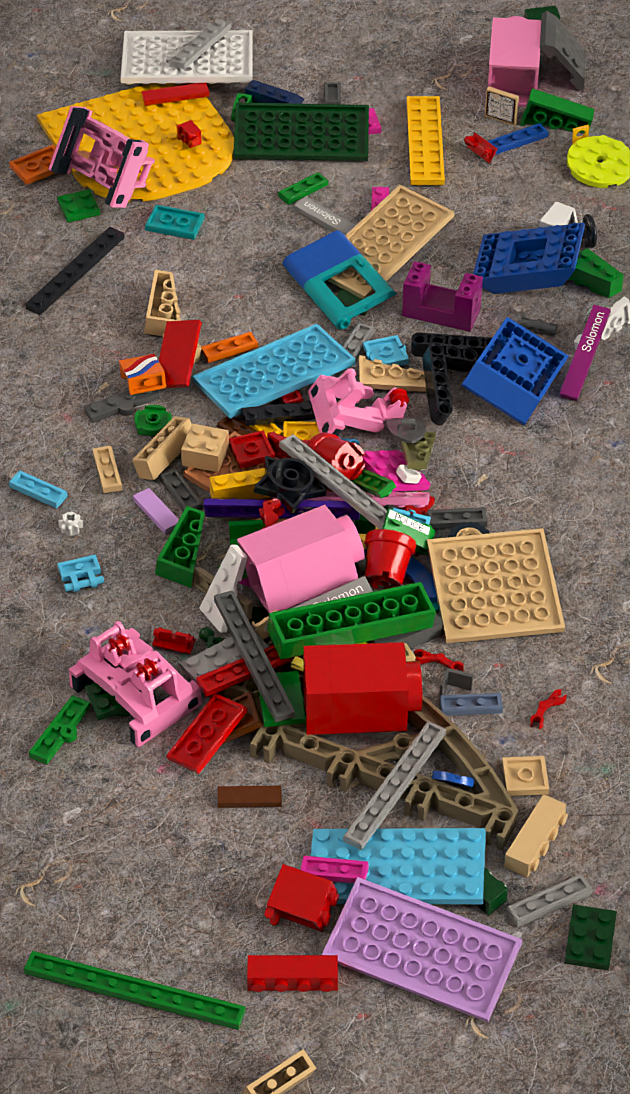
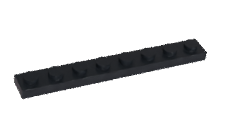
M109 227L26 302V309L41 315L124 239V232Z

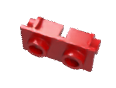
M475 132L473 136H466L464 138L467 148L488 163L492 161L498 148Z
M159 627L154 629L153 636L155 638L152 646L191 654L196 638L191 636L190 633L176 632L174 634L172 630Z

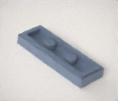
M501 693L439 695L440 711L446 716L499 714L503 712Z

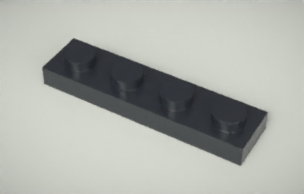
M311 401L241 408V416L245 426L316 419Z

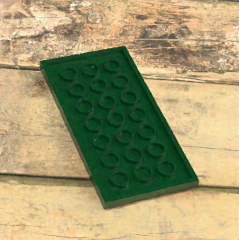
M236 102L233 158L368 161L369 105Z

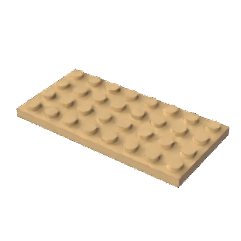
M399 185L345 236L387 281L454 217V211ZM353 267L327 280L361 299H365L375 292Z

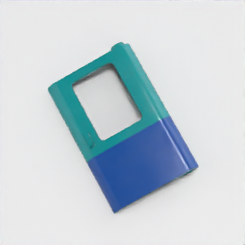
M334 231L289 254L283 260V267L339 330L346 329L350 325L351 318L397 295L393 288L341 231ZM353 267L375 293L350 307H345L324 281Z

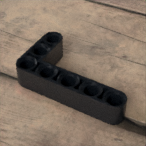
M420 332L413 334L411 337V353L414 356L422 357L430 343L438 342L472 348L477 352L479 358L492 338Z
M432 342L422 356L430 418L436 425H443L453 411L447 369L463 372L469 371L478 358L477 352L472 348Z

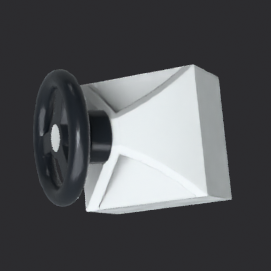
M555 202L540 220L539 227L578 223L575 208ZM585 214L582 223H585L582 239L585 240L589 248H594L597 243L596 225L593 217L590 214Z

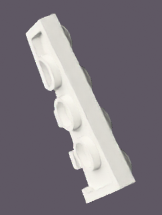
M625 296L616 301L610 308L611 313L601 339H607L612 331L618 332L621 330V325L625 323L627 325L630 324V300ZM579 334L574 340L575 350L577 349L582 334Z
M238 545L230 546L199 607L220 633H227L228 628L214 602V595L233 590L237 597V583L242 580L248 558Z

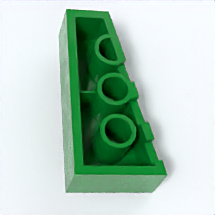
M532 88L523 109L519 125H536L540 123L542 126L550 127V129L557 130V128H563L565 131L572 132L573 128L589 125L590 128L595 109Z
M186 506L157 558L155 575L189 588L192 587L205 512Z

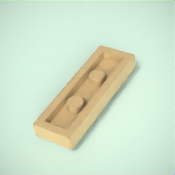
M112 447L93 448V456L103 493L122 490Z

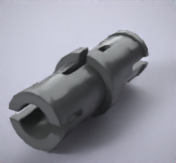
M522 317L520 321L521 326L535 331V333L541 332L555 336L557 331V324L542 321V319L533 320Z

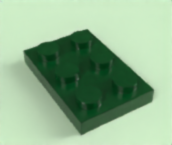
M97 683L84 686L98 721L127 711L115 700V695H110ZM153 690L154 700L157 701L155 692Z
M573 904L564 964L609 971L617 911Z

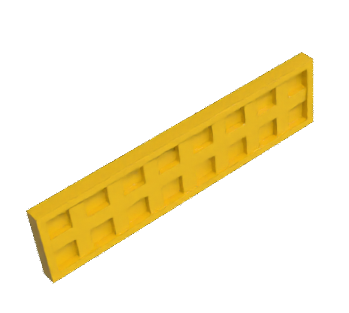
M407 96L410 185H444L440 96Z

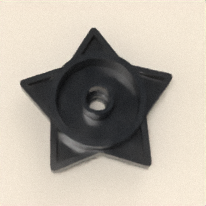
M265 456V476L255 485L254 493L277 498L291 513H294L305 499L326 496L327 488L314 478L312 469L305 462L295 458L275 459Z

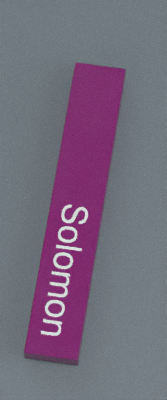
M593 304L561 388L560 397L578 401L609 319L610 308Z

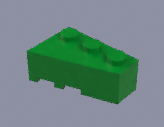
M586 248L579 252L575 271L568 279L574 281L577 286L582 284L589 287L590 291L610 298L622 291L624 274Z

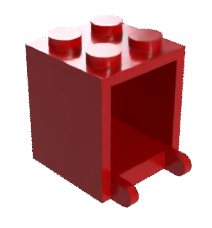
M282 864L264 915L267 919H270L269 921L272 926L278 925L280 918L323 932L324 927H328L331 921L330 911L332 906L335 907L339 899L338 890L331 880Z

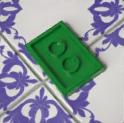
M298 671L276 673L295 711V717L275 722L259 691L264 727L306 723Z

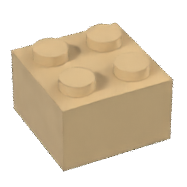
M192 424L181 448L182 466L219 472L229 448V430Z

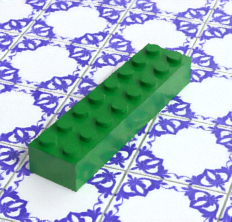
M418 582L269 613L267 631L281 660L303 655V646L357 644L432 628L436 611L422 583Z

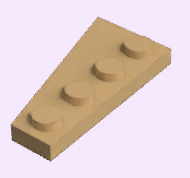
M359 355V382L363 383L364 386L371 387L372 389L392 390L393 388H402L406 391L427 392L424 371L413 368L407 370L399 367L400 365L392 363L391 366L383 364L381 360L374 359V361L365 359V356Z

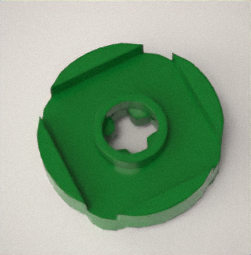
M147 405L144 410L140 411L139 409L134 416L137 433L148 436H156L172 419L171 413H168L166 408L160 405Z

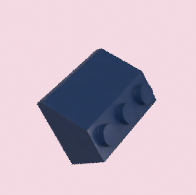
M252 80L245 88V94L252 95V103L302 104L304 101L303 97L295 93Z

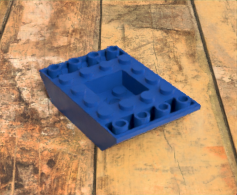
M572 223L483 235L473 274L483 277L482 288L493 294L563 286L575 271L585 223Z
M506 317L461 386L517 422L525 425L569 355L514 320Z

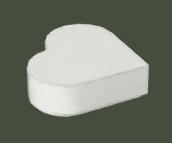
M401 464L396 470V473L404 483L417 484L421 479V474L414 469H407V465Z

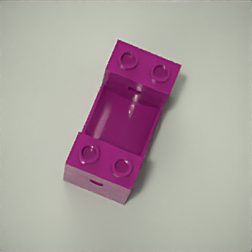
M414 261L403 283L402 316L471 332L481 310L483 277L465 273L458 290L430 284L431 265Z

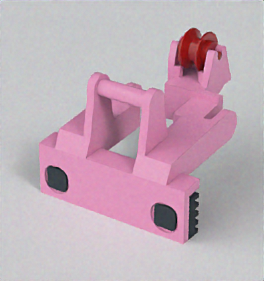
M350 368L339 378L320 375L308 390L319 432L332 433L339 436L341 430L345 428L344 425L371 432H380L384 428L383 422L385 419L404 418V413L409 403L407 391L402 388H393L383 399L378 397L371 407H354L361 399L371 398L374 395V391L371 387L356 382V372Z

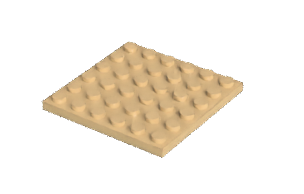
M543 528L427 539L428 554L440 617L443 620V633L446 644L565 631L564 619Z

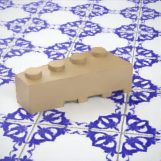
M155 270L146 315L145 334L163 336L167 321H181L173 272Z

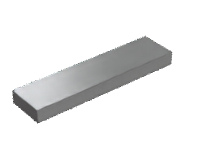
M579 874L507 906L506 912L516 927H519L591 895L593 889L584 876Z

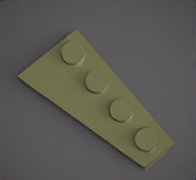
M426 432L421 440L413 444L399 440L407 469H414L416 471L427 469L436 439V432Z

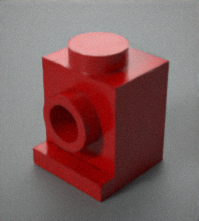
M192 120L177 125V139L182 140L189 148H193L202 144L201 130Z

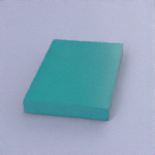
M155 204L145 224V231L195 240L205 219V214Z

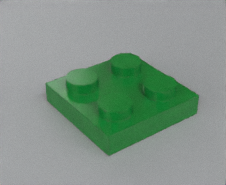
M90 189L57 197V202L67 223L100 215V209Z

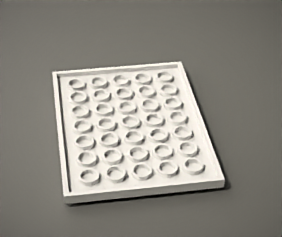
M229 30L185 70L171 67L170 60L203 31H124L121 83L128 85L134 83H249L253 80L252 30Z

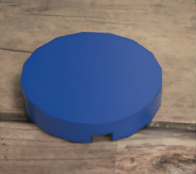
M433 771L432 779L473 788V778L444 771Z

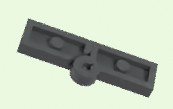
M129 390L84 406L85 413L92 423L118 413L128 416L133 413V407L159 399V392L154 390L130 395Z

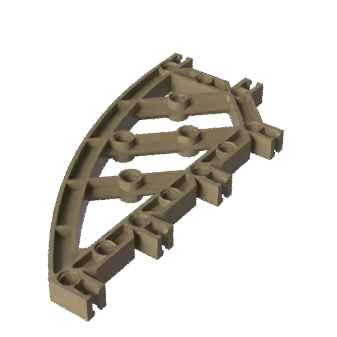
M272 640L266 642L268 646L274 645ZM285 664L273 668L275 673H280ZM297 670L299 673L301 691H304L303 672ZM253 678L224 689L225 697L230 700L249 691L254 696L263 726L255 729L257 734L250 743L251 757L258 759L259 754L257 753L262 748V751H264V762L270 764L278 749L281 748L284 756L324 771L328 770L327 785L330 787L335 786L334 780L340 775V790L344 792L347 791L355 776H357L360 784L378 790L395 766L388 762L393 760L399 761L419 734L399 733L394 736L392 741L355 751L315 735H306V723L264 727L259 689ZM422 695V711L408 712V720L420 731L427 721L446 729L445 736L436 748H439L462 776L473 778L474 784L472 789L476 795L417 773L400 797V799H405L404 814L411 816L413 814V811H411L412 807L418 803V819L424 821L432 805H435L440 814L478 828L485 827L486 845H491L492 841L490 838L496 832V838H498L497 849L503 851L517 824V807L479 750L442 711Z

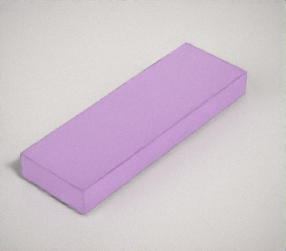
M150 488L133 495V501L164 534L173 531L179 519Z

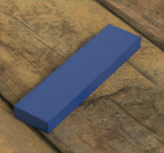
M539 123L491 139L488 142L498 148L495 153L497 155L548 137L549 132Z

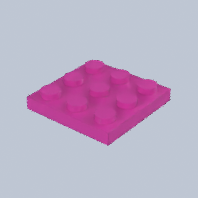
M399 450L364 451L365 457L362 456V463H365L364 469L393 480L397 487L392 492L429 489L431 483L422 473H420L421 479L417 484L404 483L396 470L399 465H406L403 453Z

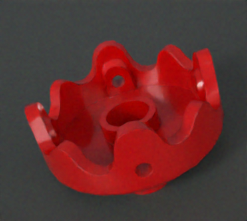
M265 500L263 508H259L261 520L265 524V527H262V529L277 524L276 521L279 520V516L284 514L285 509L281 506L280 500Z

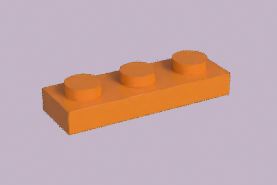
M252 332L201 346V353L206 361L211 363L257 349L258 342Z

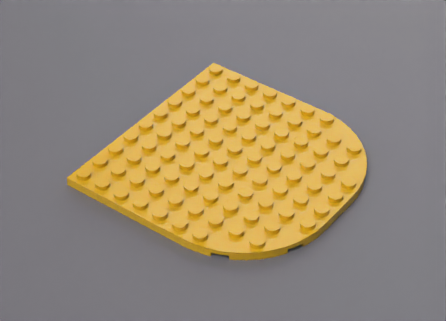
M150 83L70 105L86 107L93 111L91 118L111 127L130 139L143 140L149 144L146 157L153 158L155 162L149 170L145 181L146 186L134 188L131 199H142V202L151 201L201 187L210 183L212 178L218 174H223L233 160L234 137L207 97L144 105L141 91L189 85L192 83ZM70 106L37 115V121L55 147L60 138ZM190 120L201 130L202 144L193 148H189L182 140L177 139V125ZM84 134L78 150L91 152L95 139ZM72 168L71 173L84 188L88 187L94 190V194L104 198L107 197L109 192L107 187L97 182L95 178H90ZM138 173L136 180H139L141 173Z

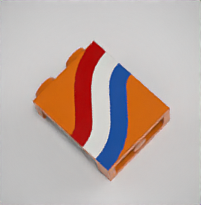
M155 354L119 360L121 378H127L130 395L166 388L165 372Z

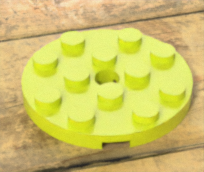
M605 135L590 136L575 142L568 151L567 167L571 170L574 178L586 185L608 188V185L616 184L618 186L630 178V149L621 141Z

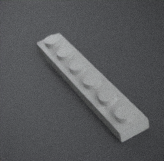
M221 19L216 20L170 60V66L185 70L231 29V23Z

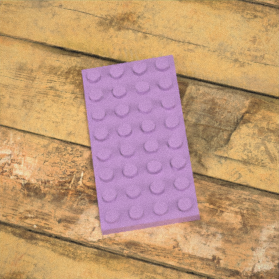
M357 877L322 955H338L339 965L489 1022L522 945V939Z

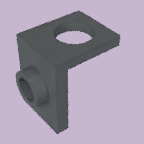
M447 668L440 684L439 695H444L448 685L471 691L473 687V674Z

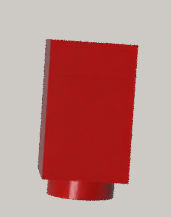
M404 642L303 646L306 735L407 731L408 712L422 711L420 661H406Z

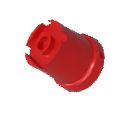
M325 432L317 434L307 444V446L348 479H356L365 467V463H362V456L365 457L362 448L356 443L342 440L335 434Z
M375 529L369 531L364 541L367 548L364 575L368 583L378 589V585L385 586L384 589L402 586L410 557L415 554L416 541L411 536L395 530Z

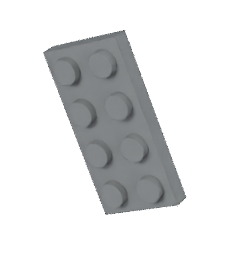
M256 634L263 649L270 647ZM231 636L181 662L180 666L181 670L191 680L196 682V677L237 661L242 656Z

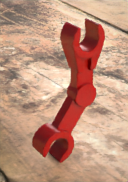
M422 649L414 650L415 661H420V664L437 662L447 668L464 671L462 662H453L445 657L443 653L431 654Z
M562 689L555 690L547 700L539 702L536 714L530 718V727H532L533 722H539V730L542 729L545 711L551 706L561 705L566 702L567 694L563 697H558L561 695Z

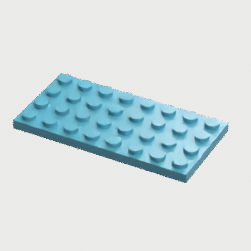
M314 324L192 376V380L229 418H233L241 414V408L261 406L314 383L320 375L331 376L356 365V359L318 324Z
M485 828L377 829L362 851L343 842V836L348 829H313L311 856L368 861L367 881L428 904H483ZM333 882L338 890L337 894H339L337 904H345L355 883Z

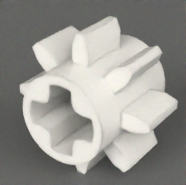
M67 512L62 515V520H58L61 533H65L68 536L79 534V528H83V520H80V515L74 512Z

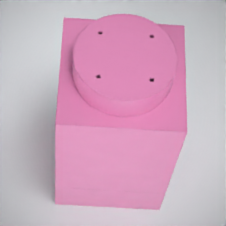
M520 16L508 18L493 17L488 87L519 96L518 107H525L531 89L537 90L541 20H529Z
M326 505L237 539L239 548L248 557L245 569L251 589L268 613H272L273 610H286L359 579L355 563L365 558L360 536L351 518L348 515L336 518Z

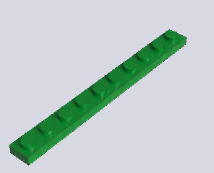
M35 951L31 952L24 967V973L31 976L239 1030L246 1012V1007Z

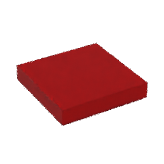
M264 430L229 439V447L240 469L264 463L265 456L276 459V455Z

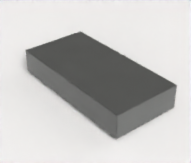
M340 82L324 83V104H341Z

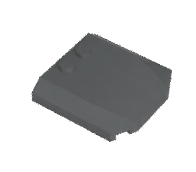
M548 11L542 13L540 49L549 59L556 56L570 72L569 81L578 91L582 90L585 83L584 50L575 36L558 17Z

